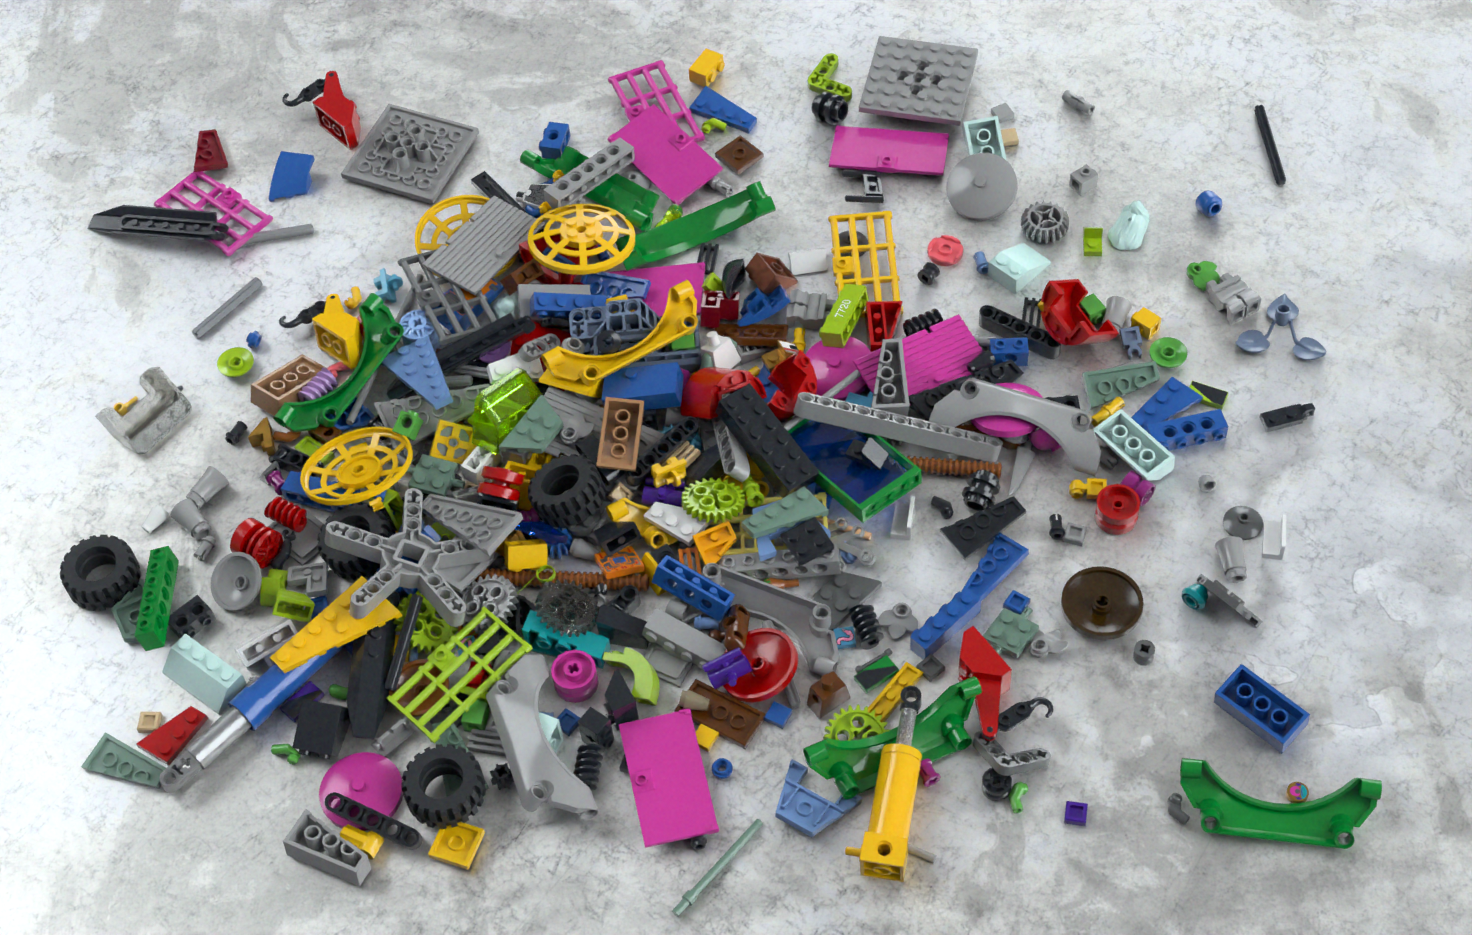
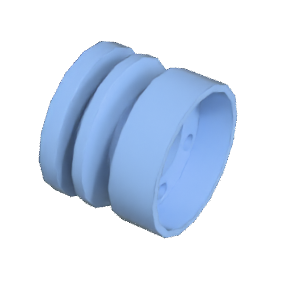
M421 309L413 310L401 318L399 324L404 329L402 335L404 346L415 342L419 338L429 336L435 352L437 348L440 349L439 338L430 320L426 318L425 311H421Z

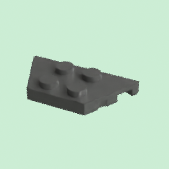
M841 571V574H836L813 595V601L829 606L831 610V626L829 630L833 631L850 616L849 609L865 603L882 587V582Z
M1202 574L1197 578L1199 583L1256 627H1259L1263 622L1243 606L1245 602L1233 592L1227 594L1230 590L1219 581L1215 580L1212 582Z

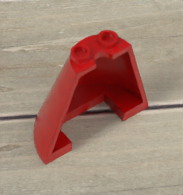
M560 234L550 236L555 244L561 241ZM544 238L534 241L535 246L541 253L546 247L550 248ZM528 240L520 243V254L526 264L534 259L529 251ZM596 244L592 247L586 248V250L595 249L598 247L599 244ZM567 245L564 247L568 250L579 251V248H573ZM558 253L575 263V265H580V257ZM539 264L544 274L536 278V280L545 285H571L577 274L561 272L557 274Z

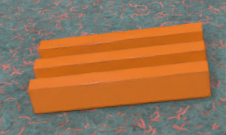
M697 547L683 550L678 549L680 563L684 564L683 554H687L688 567L692 570L691 553H695L697 573L702 575Z

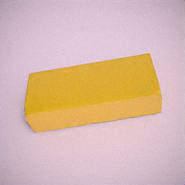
M646 552L641 560L644 564V571L639 573L642 576L648 574L649 586L657 596H660L667 591L652 583L658 564L650 553Z

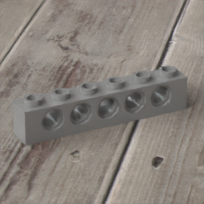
M618 138L572 169L569 173L560 177L553 184L547 186L543 190L544 201H547L553 209L571 205L635 160L634 147L623 139Z
M838 544L834 545L832 551L800 567L788 549L776 550L777 556L761 562L759 561L758 552L725 555L719 560L720 566L760 581L768 577L793 579L841 574Z

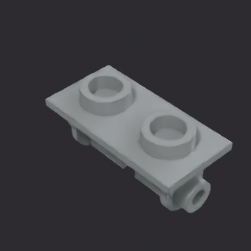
M406 717L399 718L398 722L371 744L379 754L386 757L415 732V729L409 725L410 722Z

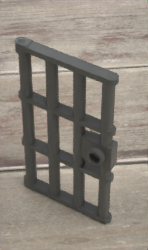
M436 250L398 260V265L404 270L411 284V290L416 293L415 299L421 311H425L426 318L430 320L439 338L440 345L456 342L484 327L480 326L471 306L480 304L490 323L497 320L487 302V297L483 295L481 290L476 294L477 298L466 300L459 286L444 279V277L435 279L432 271L422 266V263ZM419 262L428 281L418 283L409 264ZM450 283L459 303L449 305L439 285ZM431 287L433 288V289H430V290H427V291H422V290L427 289V288H431ZM439 305H442L441 308L432 310V308H435V307H438ZM463 309L473 329L463 331L454 311ZM446 314L456 334L446 336L436 316Z

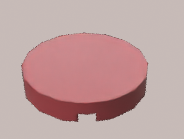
M942 235L940 238L935 237L928 245V257L937 265L951 266L961 260L963 246L959 239L953 236Z

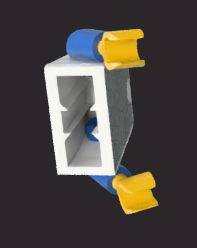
M557 170L554 172L553 178L547 182L530 184L527 192L518 191L516 201L522 202L524 210L534 218H539L548 211L553 210L549 203L544 201L543 190L560 177H563V172Z

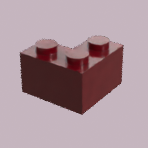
M703 290L701 327H719L720 319L728 321L738 320L740 292H734L732 297L727 299L724 291Z

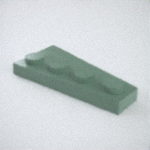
M1156 361L1082 373L1090 410L1114 400L1117 396L1122 397L1153 384L1160 379Z
M804 486L743 520L741 527L755 539L777 532V529L782 527H793L797 522H806L816 516H828L829 510Z
M442 722L431 724L432 730H435ZM454 723L439 736L440 739L435 743L436 745L442 744L443 747H447V744H454L456 749L458 746L466 749V752H469ZM452 774L442 775L447 797L459 789L463 781L461 777ZM485 781V788L489 789L488 784Z
M106 732L81 766L84 770L157 789L161 787L160 774L166 769L163 765Z

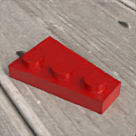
M190 706L140 740L136 745L141 750L169 766L205 724L208 717L203 712Z

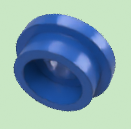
M258 331L250 332L246 339L248 347L257 348L261 342L262 335Z
M719 758L712 764V773L715 777L725 779L732 774L733 767L729 760ZM720 768L726 769L725 771H719Z

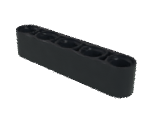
M985 305L980 308L979 326L1002 338H1027L1030 351L1047 359L1059 357L1061 343L1053 339L1048 331L993 306Z
M694 417L684 418L637 458L636 471H627L625 479L627 484L633 487L640 485L646 480V477L652 475V465L656 463L662 465L686 441L690 442L697 433L698 421ZM672 438L678 439L679 442L673 441ZM658 450H664L666 453H661ZM645 461L651 462L652 465L646 464ZM631 473H637L639 476H633Z
M336 792L328 794L325 798L326 808L339 817L411 850L419 848L422 844L421 834L404 823ZM339 798L341 800L339 807L332 808V801ZM354 807H358L360 810L359 814L356 817H351L350 811ZM373 816H378V823L375 826H370L369 819ZM391 825H397V832L393 835H388V828ZM416 834V841L412 844H407L406 839L408 835Z

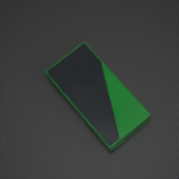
M886 655L856 674L854 680L867 694L895 676L899 669Z

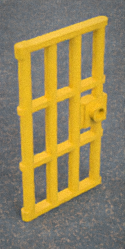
M891 211L833 215L828 217L831 225L833 245L831 253L834 255L832 258L833 274L836 277L835 286H837L838 295L845 284H873L875 301H882L880 283L891 282L893 301H900L898 285L900 278L897 275L894 250L896 244L893 242ZM884 218L886 243L876 244L873 219ZM866 220L869 245H858L855 221ZM848 221L851 246L840 247L837 222ZM877 250H887L890 276L879 277ZM869 251L872 277L861 278L859 252ZM841 253H851L852 257H841ZM854 275V279H843V276ZM865 308L860 318L865 317Z

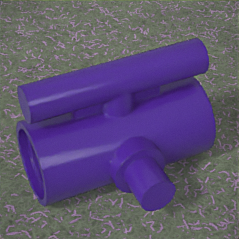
M646 477V485L654 486V478ZM681 481V485L678 487H674L672 483L658 488L645 486L642 504L652 506L655 502L682 507L683 491L674 490V488L684 489L685 482Z
M739 647L702 665L714 689L727 683L730 686H735L737 678L752 671L748 659L742 654Z

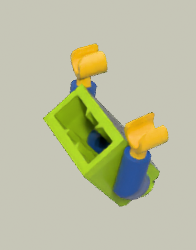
M387 489L370 498L369 505L373 507L374 512L380 510L397 534L402 525L404 503L397 491Z

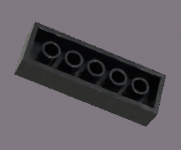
M750 383L719 401L715 412L782 498L815 482L819 471Z

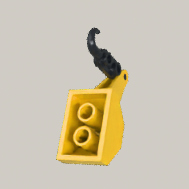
M330 294L325 302L317 301L311 307L301 310L296 319L290 322H284L286 316H282L279 319V324L283 328H294L302 323L309 324L313 322L318 348L351 369L357 367L363 350V338L359 329L360 323L356 317L344 312L338 294Z

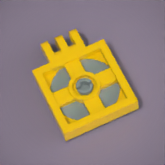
M439 419L429 456L462 464L483 439L475 438L477 429L474 427Z

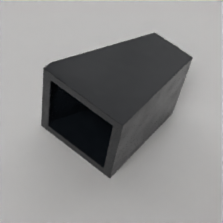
M303 699L292 748L299 749V754L311 756V752H316L319 758L330 759L331 756L338 757L350 725L348 708Z

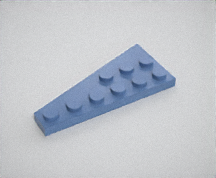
M429 336L419 338L415 342L389 353L381 363L382 366L387 367L388 371L394 373L405 385L413 389L416 394L421 395L436 410L454 402Z

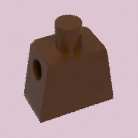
M834 671L825 674L820 680L811 685L807 706L818 719H821L850 699L847 686Z

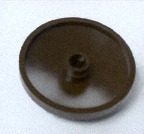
M1103 566L1086 568L1074 574L1065 584L1061 597L1062 613L1068 624L1078 633L1097 640H1112L1131 632L1141 619L1144 605L1141 590L1131 577L1120 570Z

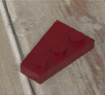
M216 129L199 131L194 172L228 168V162Z

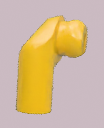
M357 286L351 288L352 298L349 297L347 298L348 301H344L348 309H355L362 301L360 289Z

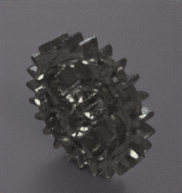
M557 579L555 584L550 581L548 586L544 585L542 590H539L535 600V610L538 611L536 616L542 617L540 623L546 622V629L552 627L553 633L558 630L561 636L565 632L569 638H571L572 633L579 637L580 633L586 635L587 631H592L593 627L596 626L600 606H597L598 600L593 599L594 593L588 594L589 588L583 590L581 583L576 586L574 580L571 584H568L566 579H564L563 583Z

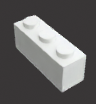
M285 618L235 647L234 650L243 665L248 667L281 648L298 632L289 618Z

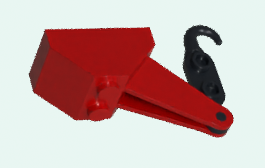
M336 71L327 72L325 79H317L306 88H303L298 97L292 101H287L288 93L283 96L282 102L284 105L294 107L305 101L310 102L323 93L322 97L312 102L319 126L350 151L359 145L361 126L359 122L360 117L356 111L357 106L354 101L347 99L343 95Z
M972 626L963 633L958 680L961 682L975 676L981 685L982 693L976 695L974 700L983 738L987 741H993L999 731H1010L1027 720L1038 705L1047 706L1048 712L1045 717L1049 718L1053 713V705L1044 697H1037L1026 702H1018L999 714L1000 696L1010 690L1012 669L980 632Z

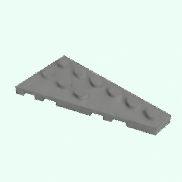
M483 384L466 387L465 389L449 390L454 402L437 410L428 404L421 395L399 400L393 399L387 402H374V405L384 427L392 429L401 410L405 412L412 410L419 413L418 417L424 421L416 440L412 441L409 439L411 446L435 434L439 419L457 423L498 401L491 386ZM412 420L406 423V428L411 426ZM390 438L394 449L401 444V442Z
M429 494L422 502V512L488 556L497 549L523 520L520 512L435 494Z

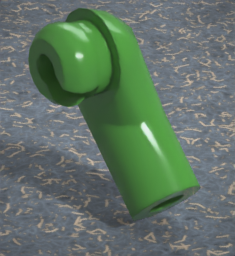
M274 744L271 747L273 755L285 754L288 756L287 762L289 764L295 765L298 763V759H300L299 751L292 748L290 744Z

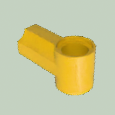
M349 824L344 826L340 832V837L351 842L368 855V859L371 860L374 859L385 841L379 834L373 831L365 832Z

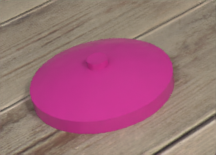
M849 337L845 347L838 348L823 346L821 340L806 352L805 355L809 357L817 378L816 395H824L857 370L853 360L871 353L862 341ZM860 376L832 398L845 401L849 392L859 395L868 385L864 378Z
M996 384L1043 398L1036 390L1022 384ZM988 415L971 419L972 424L977 429L996 437H1018L1028 434L1039 427L1029 421L1004 415Z
M370 752L351 754L337 761L326 772L319 789L320 805L325 816L335 826L342 829L349 824L362 831H367V829L329 811L324 802L327 795L333 792L342 794L386 816L392 817L398 810L403 798L401 787L403 780L398 768L388 758ZM339 798L334 799L331 807H339L341 800ZM354 807L350 811V816L356 817L360 812L359 808ZM373 816L369 819L370 826H375L378 823V816Z

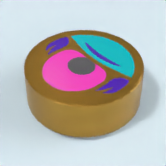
M1292 782L1286 790V797L1291 803L1306 802L1309 795L1307 786L1301 782Z

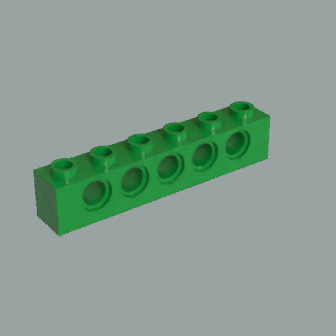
M169 546L150 550L135 637L145 651L165 646L179 560Z

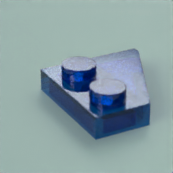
M521 521L515 528V530L545 540L546 543L551 545L566 543L568 535L544 522Z

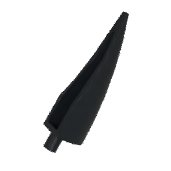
M744 258L732 260L724 266L722 287L727 299L732 297L745 280Z

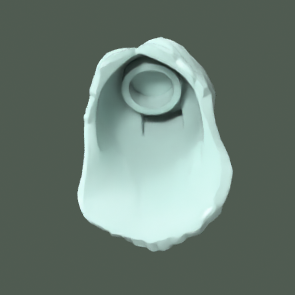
M1140 200L1133 201L1130 205L1123 207L1120 216L1108 232V239L1111 245L1118 250L1130 251L1137 249L1142 244L1143 236L1150 222V215Z
M503 293L489 305L496 319L509 313L512 314L515 320L519 319L518 294L516 293L510 296L508 293Z

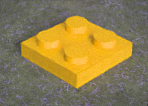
M463 822L457 823V827L452 828L449 825L446 826V829H439L429 850V858L468 870L485 834L484 829Z

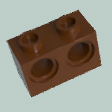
M534 258L501 279L500 282L510 296L517 291L518 284H529L544 274Z

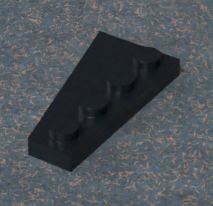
M1013 496L964 520L961 519L955 522V524L948 527L945 526L940 529V532L961 557L966 560L1026 514V509Z

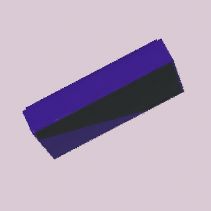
M309 681L281 706L280 710L295 723L299 719L303 699L318 702L325 694Z

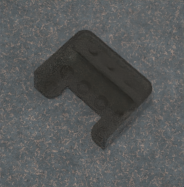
M160 367L148 368L140 376V385L148 394L125 415L121 417L113 408H104L95 415L113 438L137 454L149 452L182 422L192 410L191 403Z

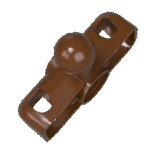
M741 604L732 605L728 611L727 618L722 624L725 631L712 630L708 636L720 643L724 640V647L728 652L737 647L742 650L746 645L750 613Z

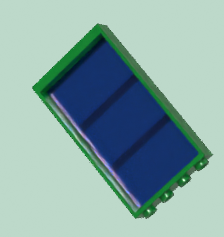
M806 418L788 431L819 471L815 483L862 523L922 483L921 469L878 435ZM870 437L889 453V457L881 471L846 458L845 453L853 439L866 443Z

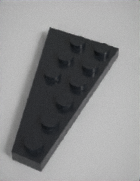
M1011 359L994 365L989 369L980 370L972 375L943 383L930 390L926 389L916 395L912 394L908 396L909 403L925 421H929L934 405L954 389L960 391L962 384L967 379L976 378L993 384L1014 383L1024 372ZM967 383V390L975 392V385Z

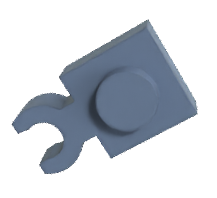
M1139 326L1120 329L1123 348H1129L1127 353L1128 359H1132V352H1136L1138 357L1141 358L1142 349L1139 346H1142V338Z

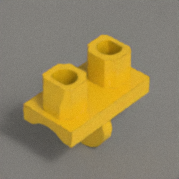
M674 456L666 461V466L664 467L658 463L652 465L651 474L654 477V486L658 488L670 483L674 487L680 486L681 479L686 476L685 466L687 461L684 458L678 460Z

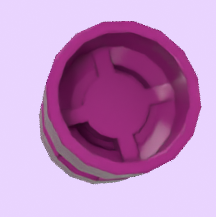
M1130 471L1120 483L1132 488L1138 494L1140 506H1144L1150 500L1156 489L1153 483L1148 480L1142 481V476L1134 471Z

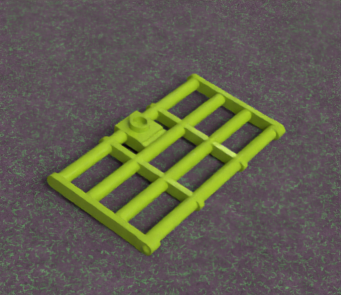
M485 606L455 636L452 635L448 643L445 645L441 644L427 657L429 661L420 666L419 670L392 696L389 695L386 698L434 744L440 739L439 736L464 712L467 713L469 711V707L496 681L501 680L502 675L525 653L528 654L533 649L530 644L519 637ZM488 616L494 623L467 648L460 641ZM500 628L507 633L482 659L474 654ZM513 640L517 641L521 647L494 672L488 664ZM456 645L464 651L459 657H456L451 652ZM469 657L472 658L477 664L448 690L442 683ZM434 666L442 672L436 678L429 673ZM483 669L491 675L464 702H461L456 697ZM426 676L431 683L403 708L397 701L421 678ZM439 688L445 695L417 721L411 713ZM450 700L454 701L458 707L430 733L424 725Z

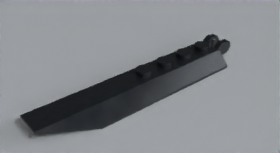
M121 205L94 214L88 229L113 234L198 241L211 239L223 241L225 235L221 232H227L229 226L217 222V212Z
M509 313L435 352L444 376L485 356L494 349L500 348L509 341L517 339L524 333H531V331L536 329V324L532 322L528 315L515 320L512 314ZM398 380L386 394L390 400H399L415 391L410 389L401 380Z
M393 591L386 599L397 608L400 594ZM396 618L385 622L386 624L381 627L377 626L367 631V634L355 639L353 642L346 698L353 737L374 740L388 706L386 698L389 696V690H386L384 685L393 659L395 629L397 627V624L393 622Z

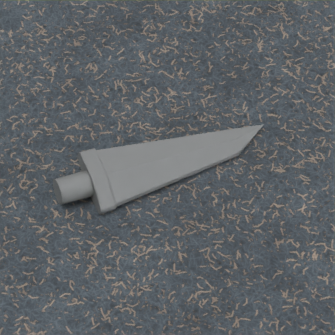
M1031 441L1025 442L1024 447L1018 446L1016 449L1008 496L1018 490L1035 457V453L1031 451L1033 445Z

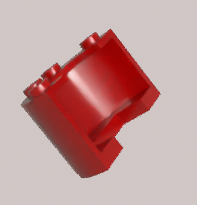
M1079 279L1051 280L1047 283L1041 302H1043V312H1041L1046 330L1053 339L1063 345L1097 344L1114 339L1119 332L1110 320H1106L1097 331L1079 307L1080 302L1088 294V291Z
M801 350L778 363L773 368L768 379L779 389L776 390L771 401L766 404L782 423L795 415L794 408L799 393L806 392L816 395V374L809 357Z
M706 367L694 373L686 383L682 393L681 415L706 419L715 418L718 416L715 411L719 401L722 400V395L728 392L732 394L749 383L762 399L767 397L766 391L759 378L754 377L749 371Z

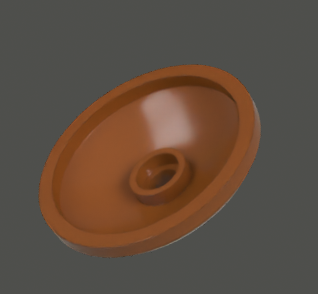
M419 659L403 665L397 689L389 691V695L392 696L419 670L420 666H423L429 660ZM435 666L429 671L435 678L442 673ZM424 676L397 702L405 708L431 681ZM449 677L442 683L448 690L450 688ZM437 688L411 715L413 717L423 716L445 693Z

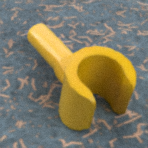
M133 397L125 404L118 402L113 406V409L121 416H125L128 412L127 408L136 402L138 397Z

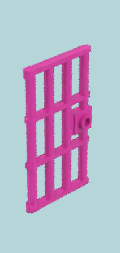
M663 60L608 78V82L612 84L621 101L622 108L625 109V115L629 122L650 107L646 100L656 98L664 114L677 126L676 120L685 117L695 135L691 137L694 142L697 143L705 140L703 132H700L691 116V110L686 107L681 98L677 85L673 83L666 71ZM658 69L667 87L658 89L649 71ZM643 74L652 92L642 94L634 76ZM625 79L628 80L636 97L628 100L618 83ZM671 92L681 111L672 114L662 95ZM637 103H640V104H641V105H637V106L631 107V105H634V104H637Z
M193 171L154 202L155 207L171 208L166 202L174 198L189 208L188 210L204 211L201 208L210 203L226 214L217 222L226 224L233 219L247 228L249 231L243 236L231 228L224 232L236 240L229 247L220 240H207L222 250V253L226 256H231L249 238H252L254 233L261 231L273 220V216L265 214L250 204L249 200L243 199L239 192L231 187L226 188V185L220 184L203 171ZM199 177L214 187V189L207 194L192 184V182ZM186 187L202 199L194 204L180 195L179 192ZM245 208L262 220L253 225L238 215V213Z

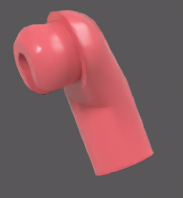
M337 362L327 368L335 378L338 376L337 372L351 370V368L341 362Z

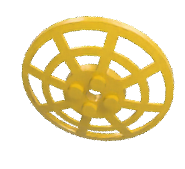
M459 195L444 199L433 205L425 212L417 224L415 231L416 253L421 254V249H438L442 245L437 244L441 232L448 235V240L461 227L458 226L451 230L447 227L449 224L462 220L463 225L465 222H469V219L475 214L468 213L467 204L484 205L490 198L478 195ZM460 204L461 214L451 216L443 222L434 216L445 208ZM428 221H431L437 227L432 235L431 244L420 243L422 231ZM519 252L493 277V279L503 274L508 268H510V266L516 260ZM432 271L433 275H435V276H437V277H439V278L441 277V276H439L438 274H435V273Z
M571 204L550 210L540 216L528 232V247L532 256L543 266L566 274L585 275L611 269L628 258L635 246V230L631 222L625 219V216L620 212L596 204ZM583 212L597 214V216L593 218L584 216ZM576 213V217H572L569 219L562 217L568 214ZM611 216H616L629 227V230L619 228ZM548 219L549 221L545 225L544 232L533 235L537 226ZM607 219L613 227L602 226L599 221ZM555 221L562 223L560 228L549 230ZM603 232H613L608 242L602 238ZM619 233L630 236L627 245L621 252L613 247L619 237ZM560 234L561 241L555 244L550 236ZM544 238L547 245L552 248L547 256L537 249L534 244L535 240ZM596 244H600V245H601V246L598 247V248H595V249H592V250H586V248L592 247V246H594V245H596ZM567 245L573 248H579V251L568 250L564 247ZM606 250L614 256L603 262L587 265V256L596 255ZM558 253L580 257V265L564 264L552 259Z
M366 427L344 433L322 445L309 457L301 471V486L311 500L325 505H348L370 499L398 482L410 467L413 450L407 436L394 433L393 429L388 427ZM372 437L371 444L368 446L358 447L347 451L344 444L357 439ZM380 437H389L401 442L394 450L378 445ZM406 448L408 452L407 459L403 466L398 467L397 454ZM334 449L338 450L340 456L335 458L325 469L316 467L317 463ZM376 451L387 454L381 460L374 455ZM363 452H367V454H363V455H358V456L352 457L353 455H356V454H359V453H363ZM392 459V469L383 470L382 466ZM345 460L338 470H333L336 465ZM311 472L321 475L320 483L322 488L309 489ZM328 476L336 477L338 483L327 486ZM387 476L378 485H374V482L377 479H379V477ZM341 487L347 489L344 494L333 492V490ZM364 487L368 489L366 491L353 494L355 490H359ZM326 493L331 497L339 499H325L316 495Z

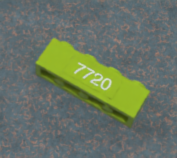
M845 284L842 291L839 292L838 299L833 303L830 314L827 315L823 327L819 330V337L822 339L823 346L845 347L866 306V302L869 300L865 285Z

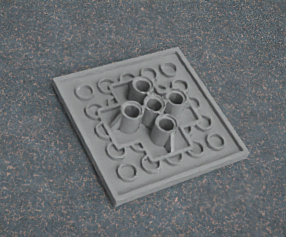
M879 36L860 100L859 112L960 126L978 56V49Z
M388 104L341 172V176L343 179L433 204L479 134V130L473 126Z

